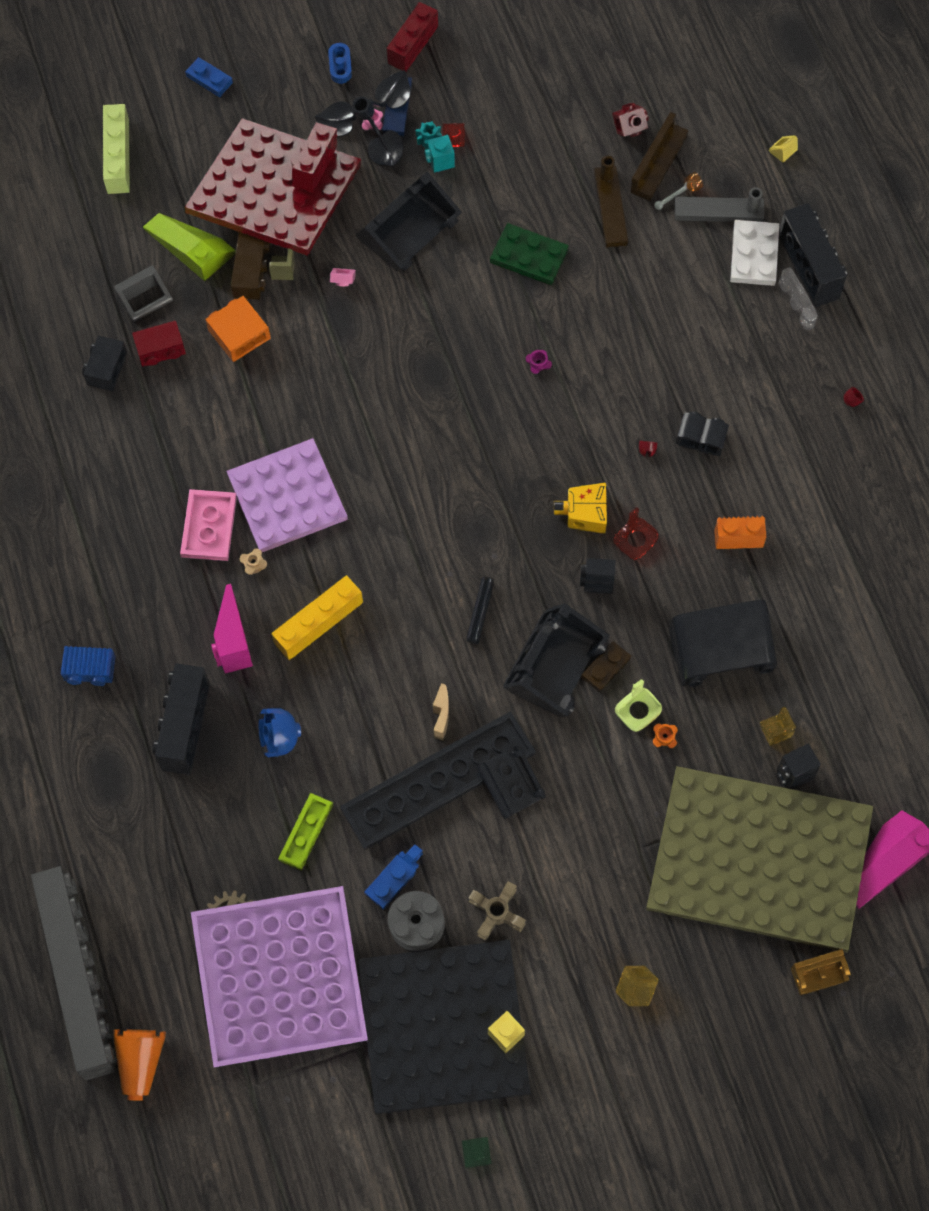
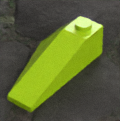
M158 213L143 226L146 232L204 281L236 254V250L220 237L161 213Z

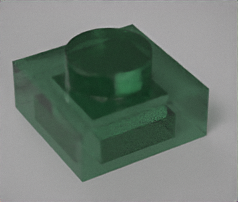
M488 1137L462 1141L466 1169L492 1165Z

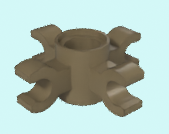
M508 881L501 895L490 900L479 892L472 891L468 902L486 911V919L477 932L479 938L487 941L495 925L503 923L508 924L521 933L526 925V920L510 912L508 903L517 891L516 885ZM495 906L503 908L504 913L500 916H494L490 910Z

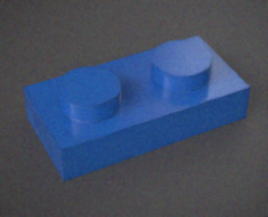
M199 57L185 71L186 77L218 97H221L233 84L232 77Z

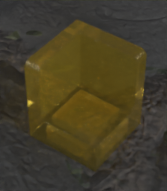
M786 707L781 708L778 715L760 722V726L770 746L791 738L796 729Z
M625 966L616 989V994L628 1006H648L659 979L646 966Z

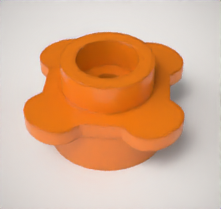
M656 724L654 726L655 738L653 739V745L655 747L668 746L669 748H674L677 745L675 735L678 729L675 725Z

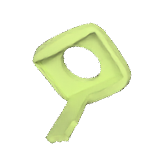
M642 679L633 684L632 691L615 707L617 716L634 732L648 726L662 711L661 703L648 689L643 688L644 681ZM639 701L645 703L649 710L648 715L643 719L634 718L629 710L633 703Z

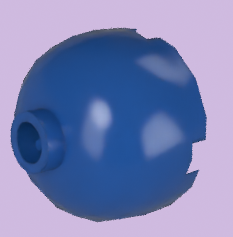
M263 709L260 714H264V719H259L258 725L261 747L266 745L268 752L264 753L265 756L272 758L289 753L294 749L298 737L301 736L300 723L296 722L293 715L284 709Z

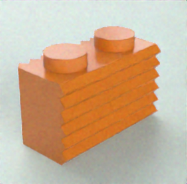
M738 516L732 519L730 517L727 519L719 517L714 530L716 549L763 548L766 540L765 517L757 516L755 518L752 516L750 518L747 516L745 518L743 516L740 518Z

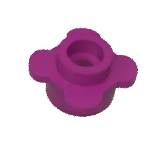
M535 350L528 354L525 359L530 364L533 374H538L543 369L548 370L552 366V362L548 360L545 350Z

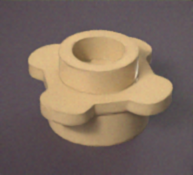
M254 549L251 553L240 556V562L244 564L246 574L252 575L267 567V562L261 556V550Z

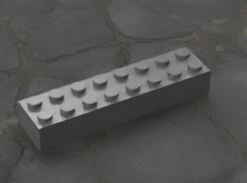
M61 866L31 874L76 1072L86 1081L116 1072L114 1064H117L115 1048L111 1047L108 1040L112 1038L109 1023L106 1024L103 1018V1014H106V1007L103 999H100L97 990L101 989L97 974L94 975L91 968L92 965H95L92 951L88 950L85 943L89 941L86 927L82 925L80 920L83 917V911L80 903H77L74 894L78 893L75 880L71 879L70 873H66Z

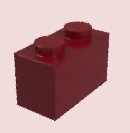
M176 320L132 333L142 367L147 365L153 366L167 359H177L181 355L186 354Z

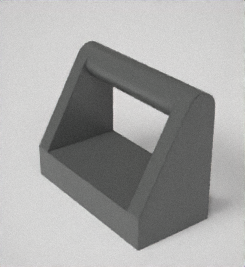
M153 265L113 286L117 299L133 322L142 319L173 301ZM157 285L163 296L134 312L128 301Z

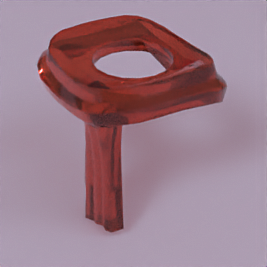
M635 508L629 513L628 522L614 537V544L634 560L645 555L659 538L658 531L647 521L638 517L639 508ZM634 531L642 532L646 537L645 544L641 547L631 546L628 542L629 534Z

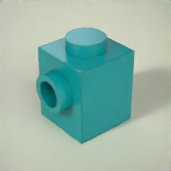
M445 135L427 140L428 149L424 150L427 162L431 163L434 173L454 168L455 153L449 136Z

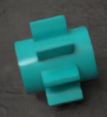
M433 121L422 122L421 128L415 130L417 144H422L425 150L428 149L427 140L442 136L441 127H436Z

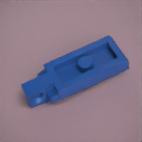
M414 845L406 854L402 851L399 855H396L366 889L364 894L384 910L416 874V870L419 867L416 862L423 855L422 850Z

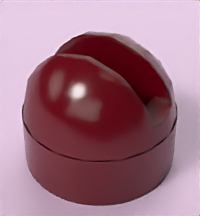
M851 387L844 394L843 400L847 406L855 407L864 401V397L857 388Z
M639 441L638 448L640 454L645 457L648 451L649 457L654 456L658 442Z

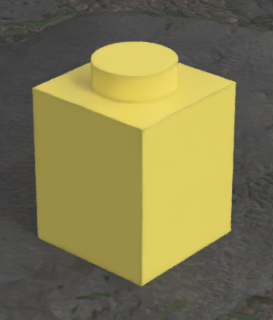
M506 1011L488 1028V1035L507 1053L525 1036V1029Z

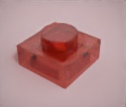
M464 123L443 124V136H449L452 147H465Z

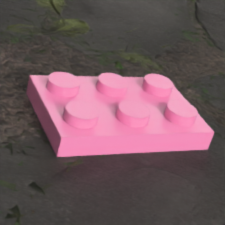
M189 490L180 551L181 558L228 561L237 501L236 493Z

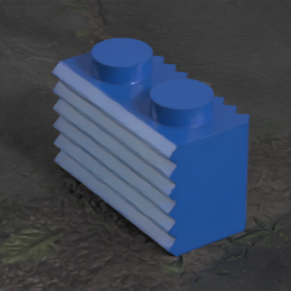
M65 646L61 676L64 681L72 685H80L81 681L91 682L95 686H104L105 683L113 682L116 656L111 648Z

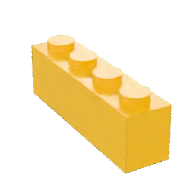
M346 575L272 632L274 644L288 660L292 659L363 603L362 592Z

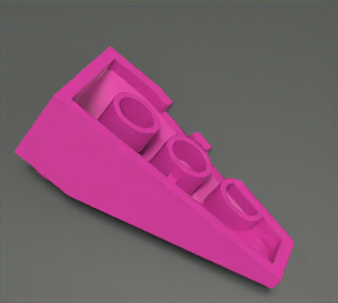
M900 811L881 827L865 853L856 904L858 909L929 854V829L923 822L904 811Z

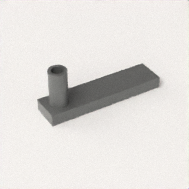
M755 187L749 191L748 198L675 197V221L734 222L735 220L763 222V192L760 188Z

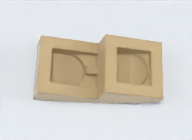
M441 683L433 703V713L439 715L433 731L434 738L442 741L448 726L449 701L447 687Z

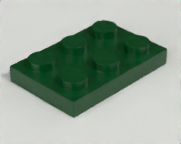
M507 223L490 257V263L552 285L569 250V245Z

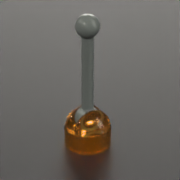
M696 172L688 175L685 178L684 187L664 200L655 202V208L661 210L664 204L686 190L695 192L701 189L704 185L700 176Z

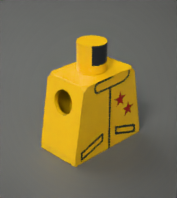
M606 483L569 488L568 501H554V515H568L569 528L606 533Z

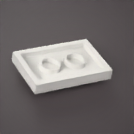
M734 221L730 282L775 286L779 223Z

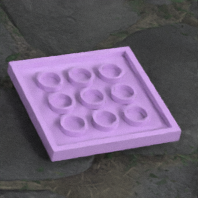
M313 438L227 471L257 547L262 552L348 520Z

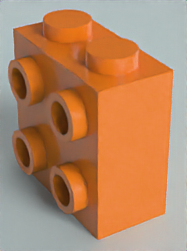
M244 296L230 301L226 307L219 311H214L205 319L208 331L232 362H235L271 339L269 327Z

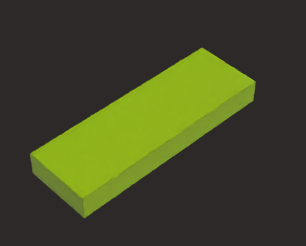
M310 793L278 858L280 862L302 871L333 807V802Z

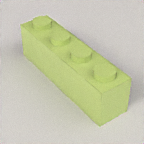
M125 104L103 105V180L108 194L130 193L129 118Z

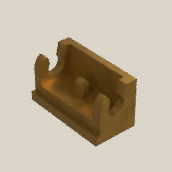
M843 949L794 963L791 968L800 996L849 981L848 975H850V970Z

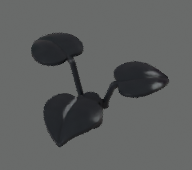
M405 70L394 73L378 85L375 91V98L379 102L373 101L371 98L367 99L364 96L357 97L353 101L352 106L347 102L339 101L315 116L316 121L320 124L337 128V137H343L352 131V121L357 119V115L362 120H368L379 137L370 142L368 146L369 157L378 165L391 167L396 165L403 155V141L400 135L393 130H389L383 135L371 118L374 114L372 105L379 107L388 105L392 109L404 106L411 95L407 73Z

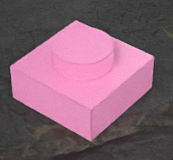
M333 268L330 273V282L336 283L337 286H349L355 280V270Z

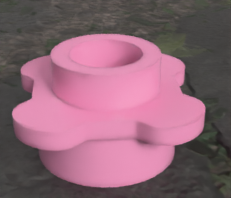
M374 109V114L371 118L374 120L377 128L381 130L383 128V123L381 122L383 113ZM364 120L362 128L364 130L373 129L369 121Z

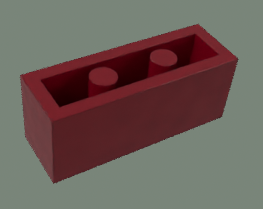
M421 2L417 4L386 48L389 65L407 72L438 28V10Z
M316 122L292 167V187L314 192L337 148V128Z

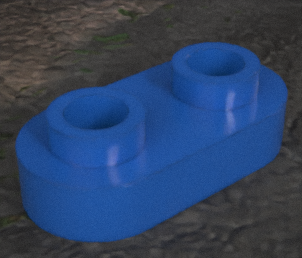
M335 43L328 51L330 76L335 83L343 84L352 77L350 49L346 44Z

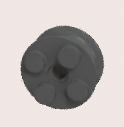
M421 891L407 892L393 902L388 913V925L395 942L406 950L417 952L430 949L438 943L445 929L443 910L439 902L428 893ZM414 920H420L418 924L413 923Z

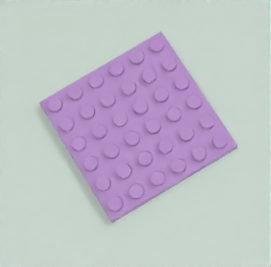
M343 886L191 912L214 1067L368 1040Z

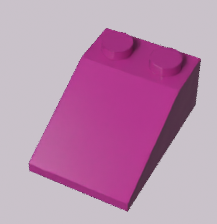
M231 584L226 585L214 631L216 643L211 644L217 666H222L225 674L253 666Z

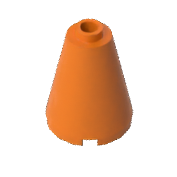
M120 1029L113 1030L122 1094L127 1095V1100L141 1101L143 1096L149 1095L165 1041V1031H161L160 1035L156 1036V1030L126 1029V1031H123V1034H120Z

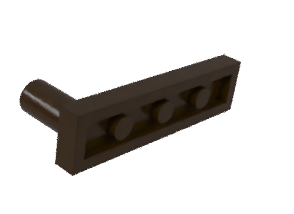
M609 155L602 158L601 167L594 168L606 248L628 246L617 168L614 166V158Z

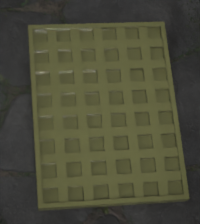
M676 766L646 910L832 950L843 949V952L848 953L873 806Z

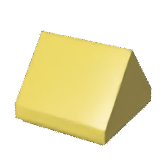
M794 135L784 136L769 148V152L784 163L798 150V138Z

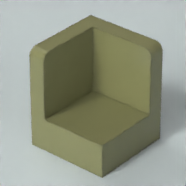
M288 248L287 256H272V260L269 262L271 280H294L295 259L292 249Z

